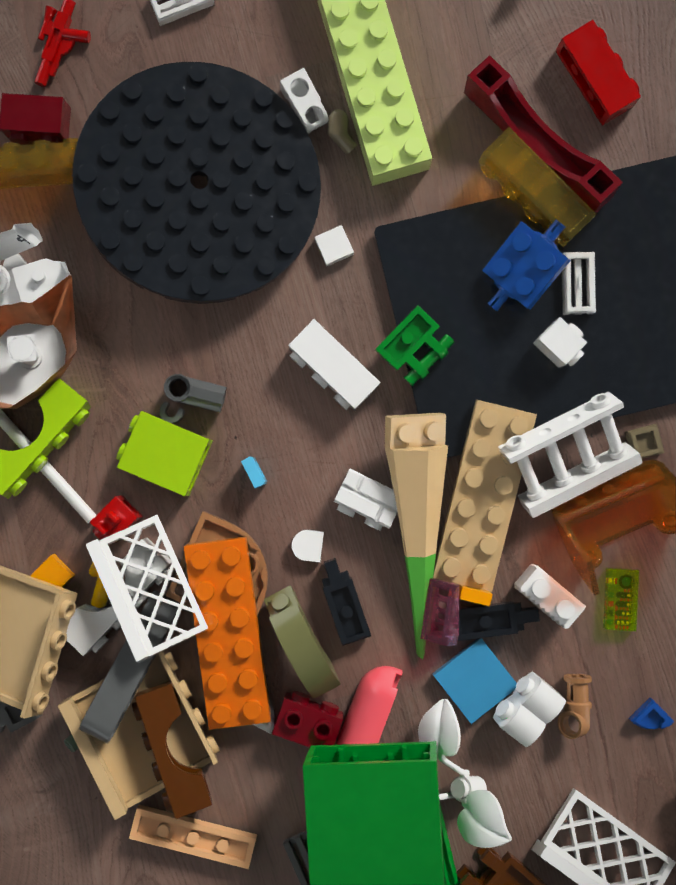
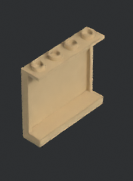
M0 565V701L22 710L20 717L25 719L43 714L44 709L48 705V694L52 680L58 671L57 663L61 649L67 640L66 632L70 619L75 613V601L78 593Z
M163 650L155 656L137 692L171 680L182 708V714L172 723L167 733V745L171 754L178 762L189 767L202 768L210 762L215 765L218 763L216 753L220 751L217 742L212 734L208 737L206 736L202 728L206 721L199 707L192 708L188 700L192 693L185 680L179 682L174 672L178 669V665L172 653L165 654ZM103 679L61 701L58 708L114 820L125 815L128 808L165 787L162 780L157 782L152 763L156 762L153 751L147 752L142 733L146 732L143 721L136 720L132 709V703L136 702L135 696L108 744L79 730L86 712L104 681Z

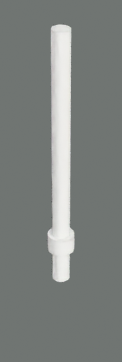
M0 409V427L20 449L31 444L29 439ZM47 462L40 470L42 474L89 524L96 514L56 469Z

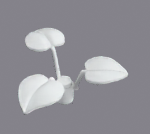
M441 699L424 714L418 728L419 742L436 741L438 760L460 774L451 783V792L440 794V800L455 798L462 802L464 809L458 815L457 825L460 834L469 844L480 848H493L512 841V837L507 829L502 808L497 798L490 791H487L485 781L479 776H469V770L460 768L445 757L457 754L460 747L461 734L452 705L448 699Z

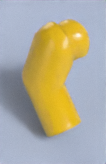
M92 562L89 574L91 577H97L91 605L96 608H104L108 595Z

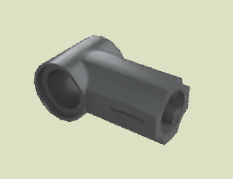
M174 374L166 379L164 392L169 399L177 403H184L221 413L227 387L186 377L182 374ZM176 381H184L187 385V391L181 397H175L172 394V385Z

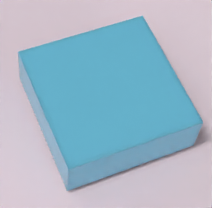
M250 456L241 461L255 489L267 484V480L255 457Z

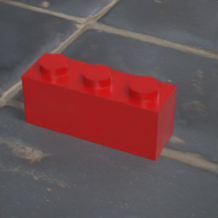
M591 20L563 37L556 49V53L603 126L633 108L641 98L637 82L630 78L623 68L621 57L614 53L609 46L606 33L602 28L597 27L594 20Z

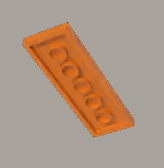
M247 537L184 545V554L189 586L209 628L196 635L209 730L268 723L271 721V712ZM193 613L194 626L197 627L200 624L195 613Z

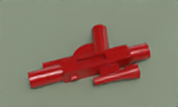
M63 0L60 11L51 6H46L44 22L38 39L44 41L45 36H48V39L42 51V61L34 81L35 84L41 87H46L50 76L55 77L62 56L71 52L75 42L90 43V31L69 28L72 22L71 16L76 5L73 0Z

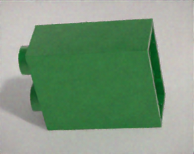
M436 741L310 746L303 763L310 885H445Z

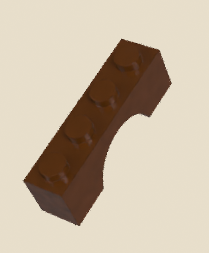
M170 680L137 692L135 696L136 702L132 703V709L136 720L143 721L146 732L142 733V739L147 752L153 751L156 762L152 763V768L157 782L162 780L166 792L162 793V798L167 812L173 810L175 819L211 806L212 797L202 768L181 764L173 757L167 745L168 730L172 723L182 714V708L172 681Z

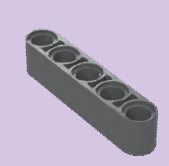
M154 590L152 594L159 596L160 592ZM166 595L163 596V598L180 604V602L175 601L169 597H166ZM149 597L141 615L151 617L157 600ZM161 602L155 620L172 625L178 607ZM141 619L146 630L149 621ZM153 623L148 634L152 646L155 647L163 643L170 629ZM126 639L86 712L79 730L108 744L157 654L138 663Z

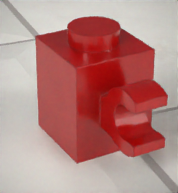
M123 495L115 496L90 523L95 527L93 533L101 540L137 524L144 516Z

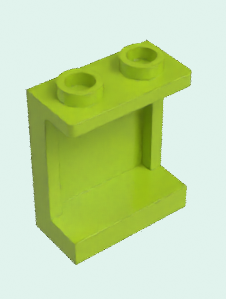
M141 411L139 416L135 415L130 423L128 431L131 432L127 444L123 443L117 453L116 459L119 460L117 468L182 496H190L213 440Z

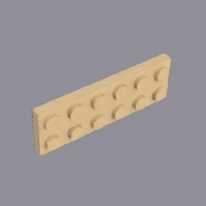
M475 400L435 560L434 579L492 592L522 476L517 461L510 464L501 454L498 446L506 443L513 436L522 435L532 430L537 414Z

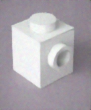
M559 317L553 321L533 344L558 368H561L567 363L573 366L583 356L584 352L581 349L587 342L582 338L584 336L583 332L572 323L568 325Z

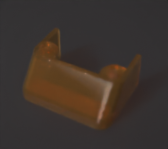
M657 460L644 461L643 464L551 509L554 522L570 559L594 596L600 594L594 570L603 560L600 545L652 523L664 534H676V477L664 463Z

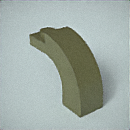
M291 585L265 598L264 602L270 614L269 619L292 667L310 695L315 699L341 685L331 660L315 637Z

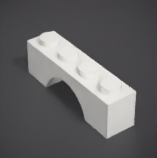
M148 538L140 540L142 543L155 547V544ZM136 545L130 562L147 567L153 551ZM157 553L151 570L167 575L169 572L168 568L172 564L171 559L166 555ZM128 566L125 572V584L138 589L144 571ZM149 573L142 590L147 592L154 583L159 586L165 579ZM128 590L133 600L136 592ZM140 594L136 607H140L148 597ZM87 604L78 607L70 619L66 632V641L82 656L91 650L97 653L109 640L105 635L112 628L117 631L121 627L113 607L96 608Z

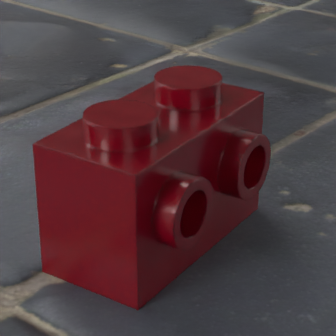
M293 691L291 694L286 692L272 735L309 748L312 745H334L343 721V712L339 711V707L333 703L322 701L319 704L310 701V696L305 693Z

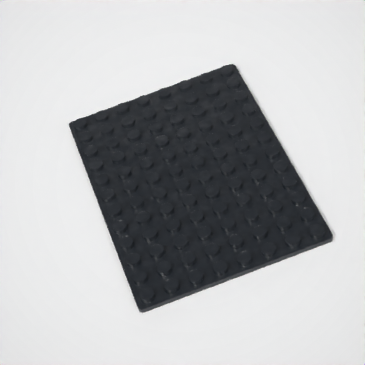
M676 156L613 170L612 172L623 183L614 197L593 217L560 185L554 184L389 223L375 228L374 235L396 326L419 305L440 326L432 336L439 342L447 334L455 342L447 350L448 354L442 360L438 359L429 368V374L424 379L420 378L411 386L418 414H446L445 445L448 446L447 458L461 455L463 452L475 400L537 414L534 428L590 401L595 395L608 391L624 404V408L612 413L613 418L676 403ZM556 219L566 227L554 241L562 254L564 252H595L596 313L563 315L562 272L531 309H527L518 300L508 297L498 311L488 304L499 288L494 280L482 270L521 221L532 230L544 234ZM571 259L572 307H575L574 259ZM581 259L582 307L587 306L586 259ZM559 317L568 325L570 323L576 325L583 332L584 336L582 338L587 342L581 349L584 352L583 356L573 366L567 363L561 368H558L533 344L553 321ZM423 344L413 356L420 361L430 349ZM406 364L407 372L409 373L411 368Z

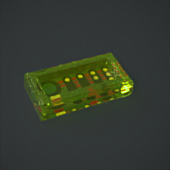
M606 567L604 629L636 631L639 570Z

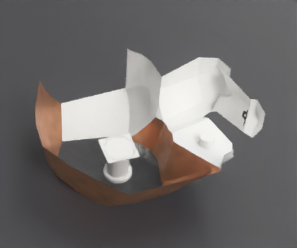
M32 223L14 224L11 230L0 233V263L2 260L33 248L43 241L39 230ZM45 258L8 271L11 279L10 286L4 293L0 294V409H17L43 394L58 378L62 377L77 351L72 276L68 271L65 261H52Z

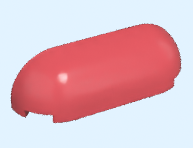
M381 666L370 670L362 677L336 745L379 743L398 691L396 688L402 676L401 669Z

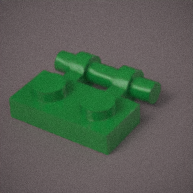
M417 305L375 351L396 371L406 363L411 368V371L404 379L413 386L420 378L424 379L429 374V368L438 359L442 360L448 354L447 350L455 342L447 334L438 342L432 335L440 326ZM425 344L429 347L430 351L418 361L413 354Z

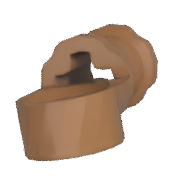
M565 674L564 681L567 682V700L564 705V712L558 717V729L564 737L576 739L586 735L590 728V709L592 708V703L589 701L588 683L592 682V677L586 674ZM570 715L574 716L579 722L578 732H574L569 727L568 719Z

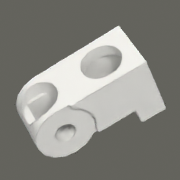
M305 68L280 80L282 94L290 103L307 133L328 123L327 112Z

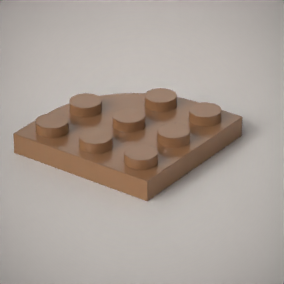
M203 511L188 544L247 537L258 616L268 587L267 565L261 549L254 539L240 527ZM184 554L183 557H182V560H181V562H180V566H181V568H182V570H183V573H184V575H185V577H186V579H187V582H188V575H187V568H186V561H185V554ZM175 573L174 578L179 579L177 573ZM171 582L166 597L181 602L185 592L183 586ZM187 597L184 604L192 608Z

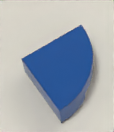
M652 698L645 701L628 718L634 724L644 729H664L674 723L669 715Z

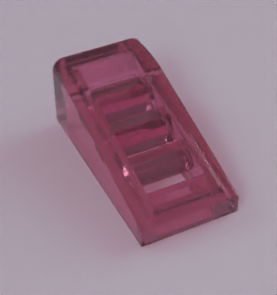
M430 578L420 639L443 646L457 645L459 635V584ZM439 589L449 591L448 597L439 595ZM439 601L447 603V607H439ZM439 613L445 615V620L439 619ZM438 625L443 626V631L438 630Z

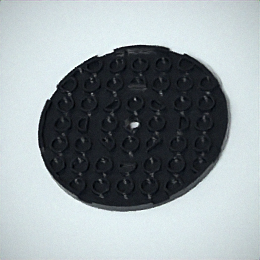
M176 62L163 64L139 72L121 82L97 104L89 115L79 136L73 159V191L77 210L83 226L97 251L124 278L142 289L145 288L170 300L196 304L220 303L235 300L237 297L264 288L283 274L297 259L310 237L318 215L321 196L320 169L316 152L304 125L288 104L269 87L243 72L213 63ZM200 175L206 177L208 185L202 189L195 188L190 181L192 176Z

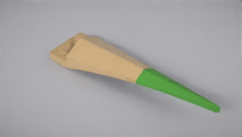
M443 413L385 416V451L405 554L416 654L422 660L425 654L448 446L445 445L446 414Z

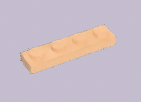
M140 804L136 809L129 839L245 869H249L257 834L187 816L175 819L174 813Z

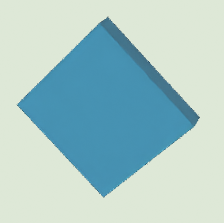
M482 638L474 640L433 673V676L471 724L513 692L517 684Z

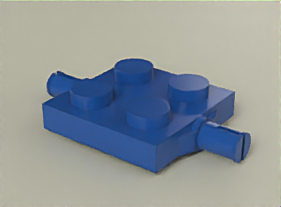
M555 219L544 234L532 230L521 221L482 271L494 280L499 288L498 292L488 302L493 309L498 311L508 297L518 300L527 309H531L571 261L558 250L554 243L556 238L566 228L558 220Z

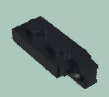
M336 558L324 561L328 577L322 579L323 591L342 646L371 637L360 600L348 570L340 573Z
M510 601L490 604V606L479 605L452 609L457 641L518 634V631L525 630L524 623L540 621L539 610L536 607L522 608L521 602Z

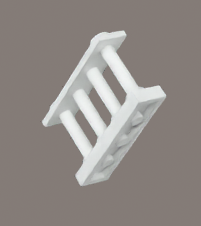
M609 391L597 394L590 401L522 435L513 436L506 443L498 446L499 451L510 464L516 461L528 488L527 491L519 494L518 498L521 505L532 518L643 464L639 452L628 443H621L612 413L624 408V404ZM600 420L610 448L594 457L584 427ZM573 434L582 463L566 470L556 441ZM545 447L555 476L539 484L528 455Z

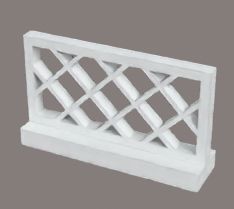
M158 515L106 538L96 539L86 544L136 662L140 663L169 647L209 629ZM155 524L159 532L155 547L138 541L142 530ZM136 533L134 539L127 537L129 535ZM118 540L132 543L125 560L113 556L109 544ZM161 541H163L167 551L159 549ZM136 545L153 551L147 567L130 562ZM157 553L166 555L171 559L172 564L167 575L151 570ZM116 562L123 564L121 571L119 570ZM128 566L144 571L138 589L126 585L123 577ZM174 568H175V570H176V573H177L179 579H176V578L171 577V576H172V573H173V571H174ZM149 573L165 579L159 596L142 590ZM169 581L178 583L184 588L185 592L180 604L163 598ZM128 590L136 592L133 600ZM140 594L157 600L151 617L137 612L136 604ZM187 597L192 608L184 606ZM161 602L178 607L172 625L155 620ZM182 609L195 613L200 624L189 631L176 627ZM141 619L149 621L146 630ZM153 623L170 629L166 641L155 647L152 646L148 637ZM174 631L182 633L171 639Z
M574 788L542 840L537 839L531 848L533 852L578 885H637L641 883L650 885L651 881H653L651 885H663L676 864L670 857ZM578 799L586 805L588 818L573 821L571 809ZM593 811L598 813L600 816L594 817ZM609 821L613 836L598 839L595 822ZM589 824L592 840L577 843L574 827ZM569 828L572 845L559 847L552 842L558 830ZM618 829H620V830H621L622 832H624L625 834H620V835H619ZM632 838L635 840L638 854L623 857L620 841ZM614 842L617 859L603 861L600 845ZM594 846L597 863L583 865L579 849ZM643 847L649 850L650 852L644 853ZM573 851L574 857H572L567 852ZM658 857L664 861L657 874L648 875L645 859ZM639 860L642 877L628 880L625 863ZM619 865L622 881L608 883L604 868ZM598 869L599 875L594 873L592 870Z

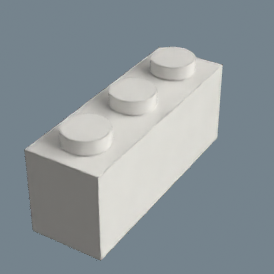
M315 319L288 345L292 351L289 356L301 368L307 365L314 372L311 377L323 389L329 386L336 393L333 398L345 410L351 407L355 411L381 383Z

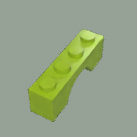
M60 378L38 400L43 411L44 422L37 439L29 446L19 450L7 451L0 449V494L7 499L12 495L14 497L19 495L27 485L25 480L33 471L35 473L39 472L49 460L47 456L54 448L60 449L67 442L69 431L75 425H82L90 415L88 410L91 406L88 401Z

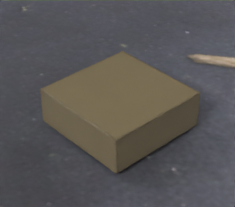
M657 424L625 431L628 444L640 453L641 459L665 453Z

